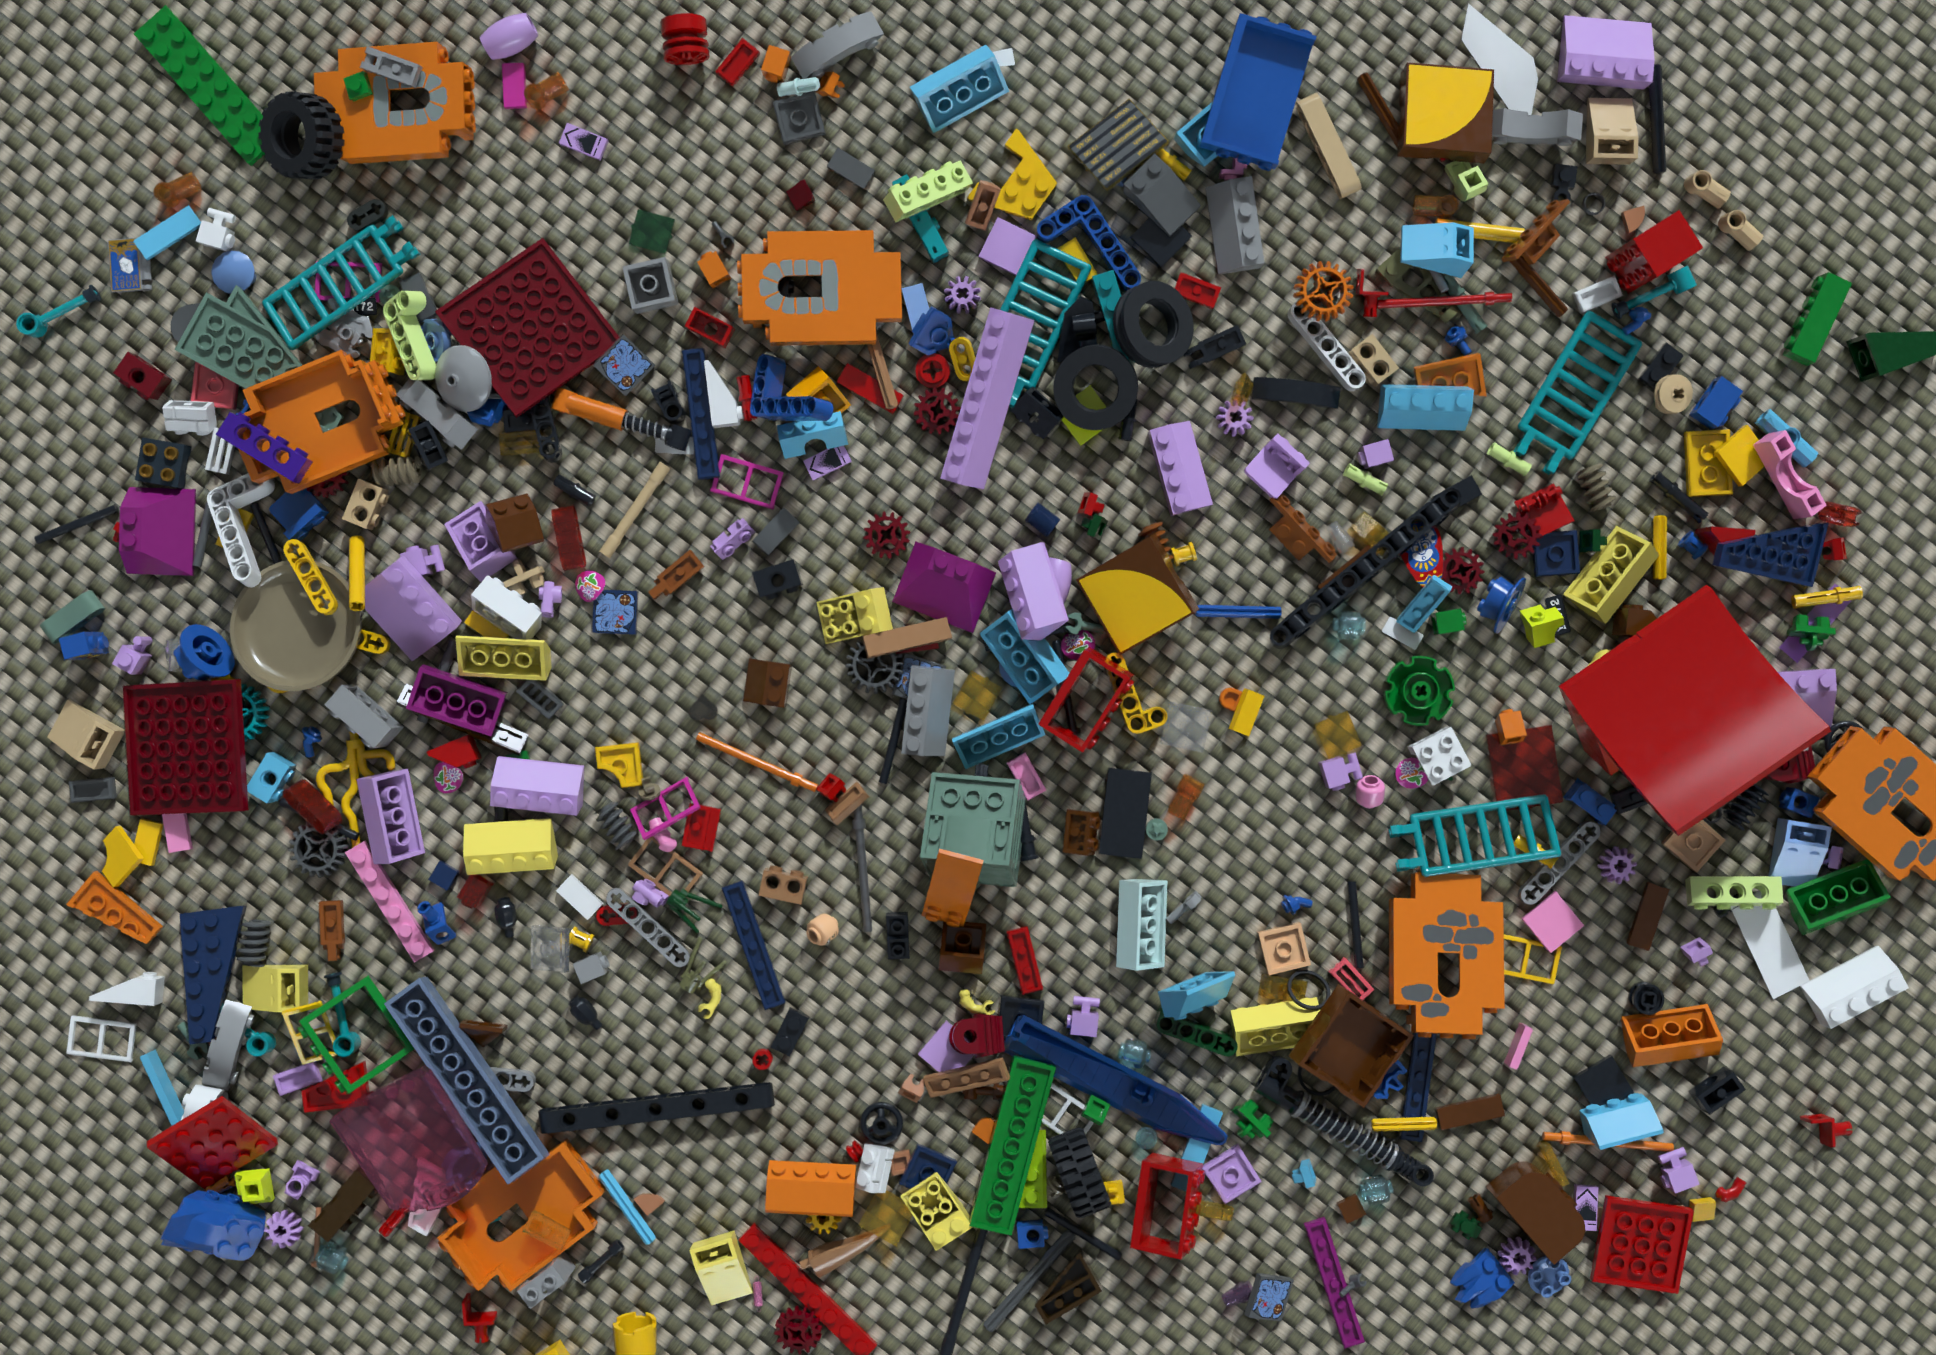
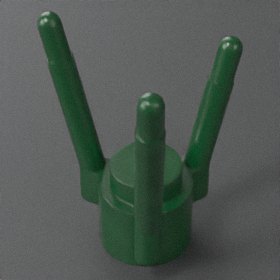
M683 888L681 891L675 889L666 901V904L670 906L669 908L695 933H699V929L681 911H685L697 921H700L701 918L685 906L689 901L686 897L717 908L723 907L719 903L689 893Z

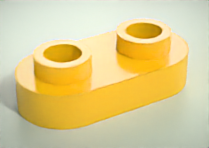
M958 337L950 343L949 352L957 377L960 380L969 381L975 362V354L971 342L965 337ZM959 344L964 345V351L959 349ZM965 365L970 366L971 372L965 370Z

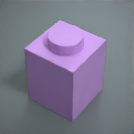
M1388 439L1359 448L1360 452L1357 453L1359 463L1364 465V469L1394 460Z

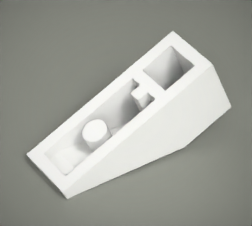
M705 360L704 365L712 426L714 428L741 425L740 419H743L742 406H738L737 401L711 362Z
M143 972V975L89 996V1001L155 1006L163 1002L165 976H157L156 972Z

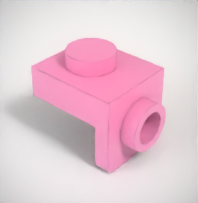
M1233 158L1232 169H1221L1219 179L1227 181L1229 179L1242 178L1243 168L1247 169V164H1242L1237 161V158Z

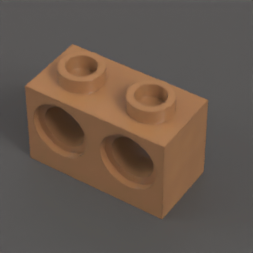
M770 865V868H765L758 896L800 905L803 903L808 877L803 876L804 872L791 870V873L782 871V867ZM770 876L778 879L779 885L777 887H771L768 884ZM797 881L800 884V890L797 892L791 891L789 882Z

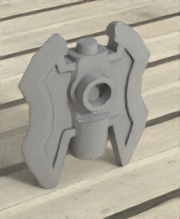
M334 298L328 300L334 311L339 308ZM352 309L329 325L330 331L324 329L315 335V338L321 345L328 346L335 352L343 350L347 354H351L354 359L360 356V353L354 349L364 344V334L365 337L372 338V325L368 317L359 315Z

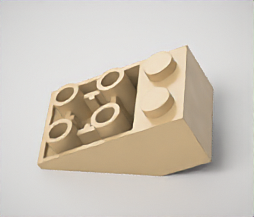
M1587 98L1586 164L1630 165L1638 159V131L1632 98Z
M68 699L47 738L75 760L95 770L106 768L125 730Z

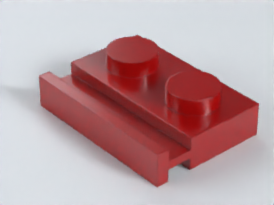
M700 805V809L687 816L682 846L713 852L722 809Z

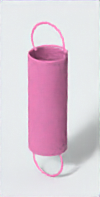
M761 1282L753 1283L754 1306L756 1307L763 1305Z

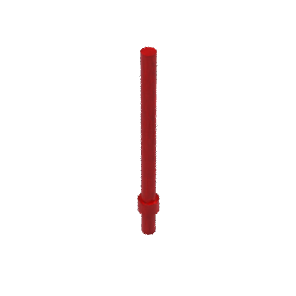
M1484 292V295L1378 300L1377 308L1482 303L1486 306L1494 305V303L1512 302V293L1494 294V292Z

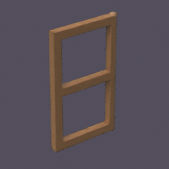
M653 836L648 838L629 862L628 866L645 879L654 882L657 888L670 897L672 892L660 884L659 880L675 859H677L696 873L685 889L689 892L703 873L675 851L668 852L672 857L655 879L634 864L651 841L659 845Z

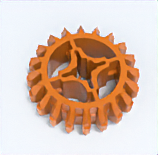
M1322 261L1317 263V268L1315 265L1310 264L1308 266L1309 271L1304 268L1301 271L1303 276L1296 278L1300 284L1293 286L1295 290L1300 291L1293 294L1294 298H1300L1296 302V306L1303 305L1304 307L1300 312L1303 314L1308 310L1310 312L1308 314L1309 319L1314 314L1316 315V321H1320L1322 315L1325 322L1330 320V315L1333 319H1336L1338 313L1343 314L1345 312L1344 307H1349L1351 304L1347 299H1352L1353 294L1347 291L1352 290L1354 287L1353 285L1346 284L1351 280V277L1344 278L1343 275L1346 273V270L1343 269L1339 273L1337 271L1339 268L1338 264L1332 269L1330 261L1325 264V267H1323ZM1320 275L1329 276L1333 278L1335 281L1327 282L1324 280L1323 276L1320 277ZM1310 278H1313L1315 289L1311 294L1307 295V283ZM1331 288L1326 294H1317L1320 289L1325 290ZM1339 288L1340 298L1334 306L1332 292ZM1318 300L1327 308L1317 307L1312 301Z

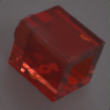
M479 874L470 875L457 898L462 900L461 903L471 909L473 907L477 908L481 906L494 883Z

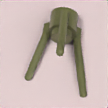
M702 937L698 938L689 962L680 976L682 978L679 983L680 987L691 994L696 989L700 990L705 982L727 963L725 960L722 961L702 980L699 974L706 965L705 961L700 964L695 972L690 971Z

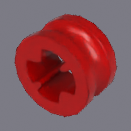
M759 1049L753 1056V1065L759 1070H765L770 1067L773 1056L769 1050ZM765 1054L767 1056L766 1060L768 1061V1063L766 1064L765 1062H763L762 1064H760L758 1062L759 1058H757V1056H763Z
M854 1140L852 1146H846V1150L850 1157L858 1163L860 1161L859 1158L862 1157L863 1148Z

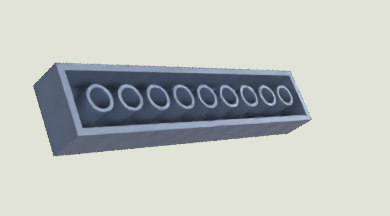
M428 977L418 978L384 1003L507 1184L516 1181L550 1155L472 1040L459 1028L458 1020Z

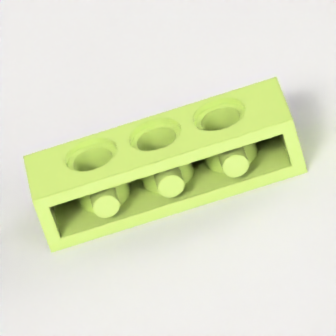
M1690 876L1685 880L1687 906H1694V909L1698 910L1708 909V906H1717L1719 910L1731 909V906H1740L1742 910L1754 909V906H1762L1764 910L1777 909L1776 906L1784 903L1781 876ZM1707 888H1711L1716 892L1715 899L1707 895ZM1730 888L1738 891V899L1730 895ZM1753 888L1761 892V899L1754 897L1752 893Z

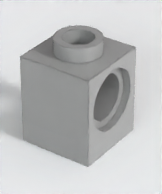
M600 951L573 963L580 983L583 984L605 975L609 971L608 967H610L606 955H602Z

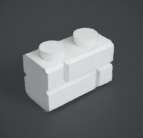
M169 400L162 408L166 430L174 431L177 435L196 432L197 435L203 436L210 434L214 427H217L213 402Z
M864 1144L855 1188L869 1193H885L895 1150L877 1144Z

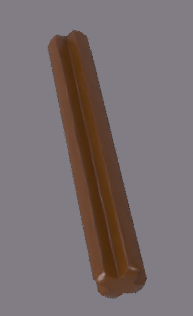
M1365 72L1357 78V81L1397 148L1399 125L1370 75Z
M1522 255L1517 260L1509 261L1557 317H1561L1567 312L1568 308L1533 267L1527 264Z

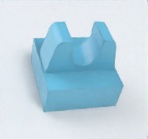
M1310 1159L1302 1160L1299 1169L1292 1171L1294 1184L1304 1182L1306 1188L1314 1187L1316 1176Z

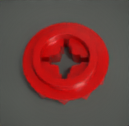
M939 354L924 355L916 364V377L925 387L937 388L944 385L949 379L950 366L947 360ZM931 362H933L935 369L942 370L935 374V380L932 379L930 373H923L930 369Z

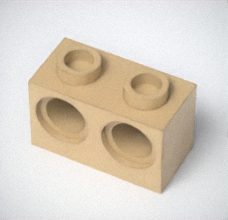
M1373 334L1348 352L1364 372L1366 383L1372 384L1374 387L1399 369ZM1361 348H1366L1369 351V358L1361 356ZM1375 365L1382 367V376L1374 373L1373 368Z
M358 479L342 519L365 529L373 530L379 524L381 508L388 502L389 495L387 494L389 490ZM374 490L375 498L372 501H370L368 499V493L369 491ZM366 510L367 518L361 521L360 513Z

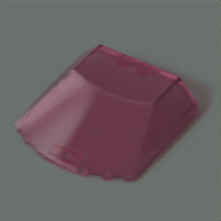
M426 1065L362 1095L330 1119V1124L388 1207L393 1210L406 1208L409 1209V1212H416L418 1209L432 1211L449 1206L468 1194L479 1182L488 1165L487 1160L458 1110L432 1070Z

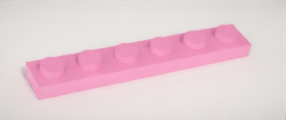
M366 840L345 852L414 963L433 952L435 949L382 865L373 863L371 848Z

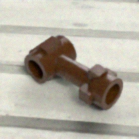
M995 1083L993 1087L982 1086L964 1090V1099H977V1095L993 1096V1100H999V1098H1002L1004 1085Z

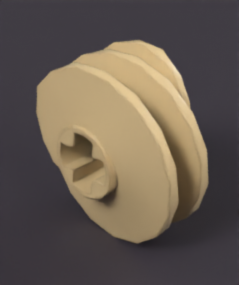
M1679 374L1664 376L1657 382L1654 389L1655 407L1664 414H1677L1684 411L1689 406L1693 396L1690 381Z

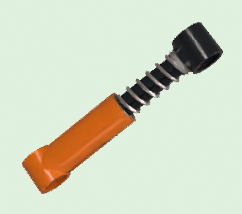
M563 388L556 390L551 409L575 415L620 431L625 427L626 430L632 429L633 432L638 431L641 435L647 434L648 437L660 438L662 442H665L666 446L681 451H686L692 432L690 429L675 424L670 426L659 425L657 422H650V419L646 421L643 420V417L640 419L636 415H628L629 413L626 409L581 396Z

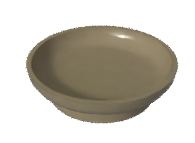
M288 560L275 563L260 571V583L252 588L245 586L240 592L231 615V644L240 665L259 683L281 691L312 689L333 679L352 659L361 636L362 615L361 611H352L349 608V584L331 567L315 561L338 602L336 612L331 615H324L315 609ZM309 562L302 564L300 569L302 574L310 571L311 566ZM314 581L311 585L313 592H317L321 588L320 581ZM320 596L319 598H321L325 603V605L322 608L328 609V604L330 602L325 600L323 596Z

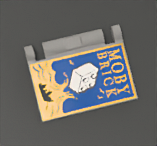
M137 238L108 240L112 293L152 290V285H144L143 282L152 280L151 260H146L133 242Z

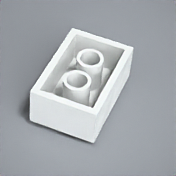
M487 575L471 594L472 610L512 638L531 640L541 628L542 613L540 608L534 603L530 602L528 604L515 590L510 591L505 588L504 583L498 578L494 577L492 579Z

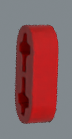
M628 903L620 904L622 907L619 908V910L622 911L624 906ZM609 905L603 906L597 911V921L603 926L628 924ZM629 907V910L634 912L630 919L636 918L639 913L637 908ZM607 910L608 913H615L616 916H612L609 918V921H606V918L601 915Z

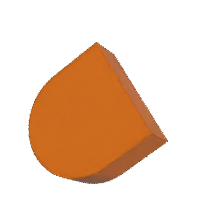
M1235 688L1223 689L1219 695L1221 706L1235 712L1242 691Z
M990 1117L981 1118L973 1127L972 1133L987 1144H990L995 1120Z

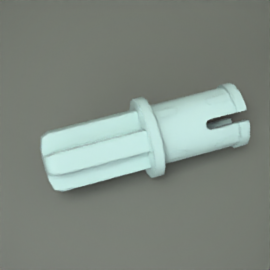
M816 77L807 79L795 78L794 81L779 82L777 84V93L779 96L784 97L794 94L801 96L806 92L817 91L820 88L819 79Z

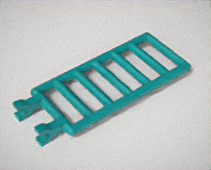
M393 215L378 229L373 224L367 226L262 301L264 309L290 350L297 349L403 274L401 265L421 255L410 241L403 245L402 250L396 254L392 253L384 239L404 229L400 221H397ZM370 235L393 269L383 277L360 243ZM352 248L355 249L375 281L365 290L343 256ZM335 260L357 293L348 302H346L325 268ZM316 273H319L339 305V308L331 314H328L308 281ZM299 285H301L322 319L312 327L290 293ZM282 297L304 331L294 340L272 305Z
M1037 239L1032 241L1000 310L1009 312L1010 309L1052 328L1053 331L1048 341L1030 334L1028 342L1044 350L1038 361L1024 354L1022 363L1034 368V371L1029 380L1020 376L1017 377L1009 404L1012 408L1016 405L1023 388L1029 390L1032 386L1036 387L1062 332L1064 313L1077 300L1091 271L1090 264ZM1040 250L1080 269L1081 272L1076 282L1033 262L1037 251ZM1028 270L1071 289L1072 291L1067 301L1024 282L1023 280ZM1019 289L1063 309L1058 320L1055 321L1015 302L1014 299Z
M1587 311L1518 424V429L1524 432V435L1513 450L1516 456L1521 457V455H1525L1534 438L1554 450L1551 458L1542 469V472L1547 475L1555 473L1563 456L1569 460L1574 459L1642 347V342L1630 334L1625 335L1622 329L1593 311ZM1589 323H1595L1631 345L1626 356L1585 333L1584 331ZM1578 341H1583L1619 363L1620 366L1614 375L1573 351ZM1567 359H1571L1607 381L1609 384L1604 393L1602 394L1564 371L1562 368ZM1559 377L1598 401L1593 411H1588L1552 389L1551 386L1555 379ZM1547 395L1586 419L1587 421L1581 431L1540 407L1544 397ZM1534 414L1576 438L1570 449L1528 425Z
M1544 794L1415 813L1410 815L1411 824L1393 825L1388 830L1390 839L1411 834L1414 837L1418 858L1398 859L1397 863H1395L1397 872L1420 868L1421 874L1424 877L1561 856L1549 800ZM1527 805H1541L1551 850L1538 851ZM1519 807L1529 853L1516 855L1506 812L1507 808ZM1497 810L1507 856L1494 858L1484 814L1487 811ZM1476 814L1486 859L1472 861L1462 815ZM1454 816L1464 863H1450L1441 818ZM1432 820L1442 866L1429 868L1419 824L1420 821Z

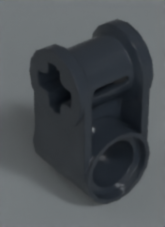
M668 380L667 384L657 389L652 388L653 397L664 416L674 424L684 421L686 412L672 381ZM679 408V414L676 417H670L671 409Z

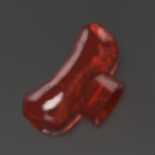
M1827 501L1825 502L1827 506L1817 514L1821 521L1829 524L1856 527L1860 524L1856 522V517L1862 514V511L1856 507Z

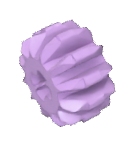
M959 276L956 277L957 284L949 281L948 284L952 289L945 288L944 290L949 295L944 298L945 302H951L949 309L952 310L957 306L958 314L961 313V308L965 309L966 314L969 313V305L976 309L977 305L973 301L980 302L981 297L976 295L981 292L980 288H974L976 281L973 280L968 284L969 277L965 276L964 282H961ZM966 291L967 298L961 297L959 299L958 292L964 293Z
M1237 399L1233 400L1232 405L1229 401H1226L1224 403L1226 408L1219 407L1218 409L1223 415H1217L1216 419L1223 420V422L1217 426L1218 428L1226 427L1223 432L1225 435L1229 430H1231L1232 437L1236 436L1237 430L1243 435L1245 433L1244 428H1251V425L1246 421L1254 419L1253 416H1247L1252 409L1247 408L1244 410L1243 408L1246 405L1244 401L1240 406H1238ZM1236 413L1239 415L1237 419H1240V421H1235L1233 423L1231 421L1232 417H1230V415H1234Z
M1614 846L1612 851L1606 849V857L1599 856L1603 863L1597 866L1600 869H1604L1600 875L1603 877L1607 876V881L1611 883L1615 880L1617 884H1621L1623 879L1630 881L1628 874H1636L1634 870H1631L1632 867L1637 866L1636 862L1631 861L1634 855L1631 853L1627 854L1628 850L1626 848L1620 850L1619 847ZM1620 862V866L1614 868V865Z
M283 1210L281 1214L275 1212L272 1218L267 1219L266 1224L268 1226L265 1227L264 1232L269 1233L266 1240L272 1239V1246L279 1244L280 1249L286 1247V1245L291 1247L295 1244V1241L301 1238L299 1232L304 1227L298 1225V1223L301 1222L302 1218L295 1219V1212L289 1215L287 1210Z
M1516 1237L1515 1241L1508 1238L1507 1245L1501 1243L1504 1250L1497 1252L1501 1257L1499 1263L1504 1265L1506 1272L1512 1271L1514 1275H1518L1519 1271L1526 1274L1525 1268L1527 1267L1533 1269L1530 1262L1537 1260L1532 1255L1535 1253V1249L1530 1246L1529 1241H1522L1520 1237Z

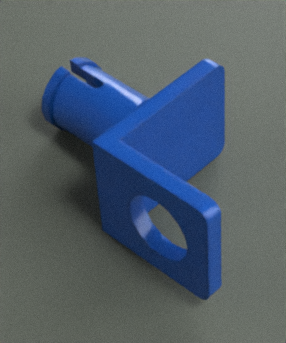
M424 901L418 905V913L424 919L425 932L437 945L456 937V933L446 923L444 905L441 902L431 906L428 901ZM440 932L448 933L445 937L436 936Z

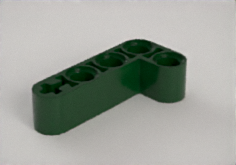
M1160 1003L1155 1016V1024L1161 1033L1229 1057L1236 1053L1238 1046L1232 1035L1187 1018L1174 1020V1017H1167L1171 1019L1170 1025L1167 1027L1160 1026L1161 1019L1165 1018ZM1189 1025L1191 1026L1190 1033L1186 1035L1181 1034V1027ZM1210 1033L1212 1035L1211 1039L1208 1042H1202V1034ZM1217 1038L1222 1043H1227L1229 1041L1231 1046H1227L1224 1049L1222 1044L1217 1042Z

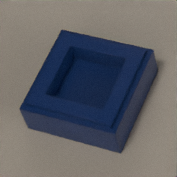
M439 861L428 880L447 891L460 871L443 861Z

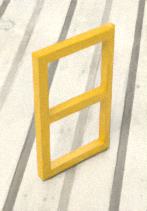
M1504 934V939L1526 943L1520 973L1504 970L1505 975L1550 984L1555 983L1562 946L1555 950L1550 979L1525 973L1531 945L1544 946L1539 941Z
M322 1001L282 1011L302 1065L322 1060L320 1055L318 1057L314 1055L305 1058L299 1043V1039H303L301 1033H295L289 1015L319 1008L323 1005ZM324 1012L321 1015L325 1026L313 1030L317 1035L328 1032L333 1044L336 1038L327 1014ZM334 1050L329 1051L332 1057L337 1056Z

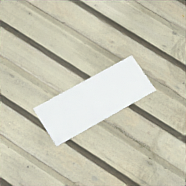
M1760 891L1753 894L1756 898L1761 899ZM1739 906L1732 910L1773 999L1810 981L1777 909L1764 910L1762 906H1754V909L1742 910Z

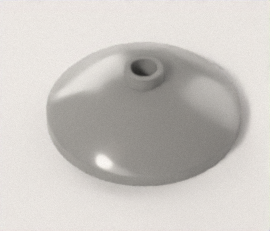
M458 345L445 350L438 359L435 369V380L442 399L453 409L461 412H470L482 407L487 401L492 387L491 372L484 357L477 350L469 346Z

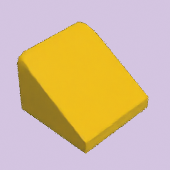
M1707 1197L1689 1200L1690 1207L1694 1210L1692 1222L1714 1220L1716 1201Z

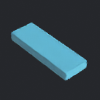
M188 205L133 242L145 259L150 260L200 228L201 221Z
M1433 575L1399 615L1396 622L1415 633L1449 594L1452 586Z

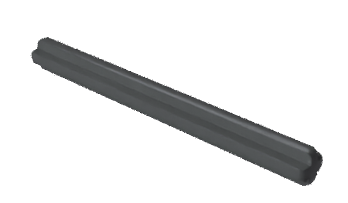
M1066 1229L986 1319L984 1327L989 1332H993L1075 1240L1074 1233Z

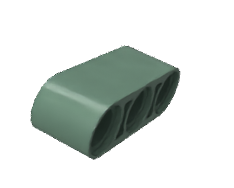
M89 590L76 597L42 622L40 627L51 643L57 644L60 643L59 638L75 633L101 614L105 607L95 593Z

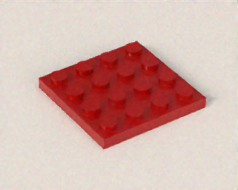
M220 1096L147 1141V1148L203 1189H206L207 1186L214 1184L225 1175L231 1174L278 1145V1140L274 1135L223 1096Z
M1605 1195L1590 1275L1592 1282L1678 1294L1694 1210L1691 1207Z

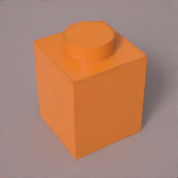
M772 45L768 46L761 68L766 80L773 83L785 81L791 62L790 51Z
M716 251L703 254L700 257L701 260L697 261L712 289L731 279Z
M1508 709L1500 712L1495 723L1501 745L1523 742L1527 734L1521 710L1513 711V709Z

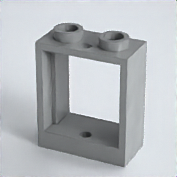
M564 1251L525 1280L517 1292L531 1309L562 1286L576 1266Z

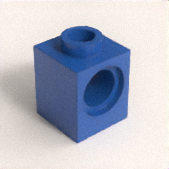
M1786 787L1780 795L1779 807L1802 817L1812 818L1813 808L1818 804L1820 798L1796 788ZM1796 797H1799L1800 803L1795 807L1794 800Z
M1042 1219L1017 1221L1019 1249L1045 1247L1044 1240L1048 1239V1227L1043 1226ZM1030 1230H1036L1039 1233L1034 1238L1027 1235Z

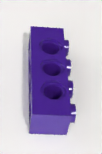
M229 412L216 435L292 482L299 484L313 461L307 458L309 454L298 447L293 450L288 446L290 442L280 436H277L275 439L269 435L270 430L260 424L256 427L249 423L251 418L239 412L236 415ZM250 429V437L244 440V431ZM269 441V449L263 452V443ZM288 452L289 460L286 463H282L281 456Z

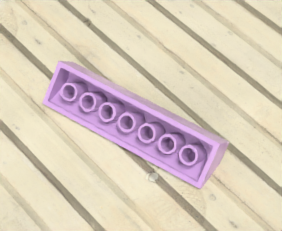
M990 307L940 477L941 479L960 485L980 489L985 488L1034 320Z

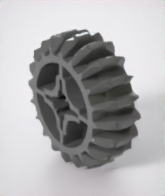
M857 641L856 645L859 649L850 648V651L855 653L854 657L851 655L846 657L852 660V664L848 663L845 667H852L853 671L847 673V676L855 675L856 677L852 679L851 683L854 684L860 681L861 683L857 688L860 690L866 685V693H869L871 687H874V694H878V687H881L883 693L886 692V684L891 689L894 688L891 680L899 682L900 679L895 675L896 673L903 674L904 672L897 669L898 666L904 665V662L897 661V658L903 657V654L895 655V653H890L893 666L883 663L881 656H878V663H881V666H885L886 669L882 667L876 668L872 675L873 670L864 661H874L876 657L869 659L859 657L865 650V647L861 642ZM857 663L868 668L867 681L859 674ZM879 671L891 673L886 680L880 683H873Z
M315 819L314 822L311 820L306 821L305 826H298L299 832H293V836L296 839L289 841L294 847L288 851L294 852L295 855L290 860H297L298 862L295 864V867L299 868L302 866L301 873L305 874L309 871L310 877H314L316 874L318 878L324 877V874L327 876L332 875V870L336 872L340 870L339 865L345 864L342 857H347L344 849L349 848L350 845L344 844L343 841L348 837H341L339 830L333 831L334 825L332 824L328 828L325 827L326 820H323L321 825L318 819ZM321 831L328 835V837L320 839L318 836H314L312 832ZM305 842H306V844H307V846H308V850H307L306 853H305V850H304V844H305ZM324 843L323 845H321V848L319 849L320 852L314 853L317 851L319 847L318 845ZM332 843L334 846L333 854L330 851V846ZM317 857L324 861L326 865H317L310 860Z

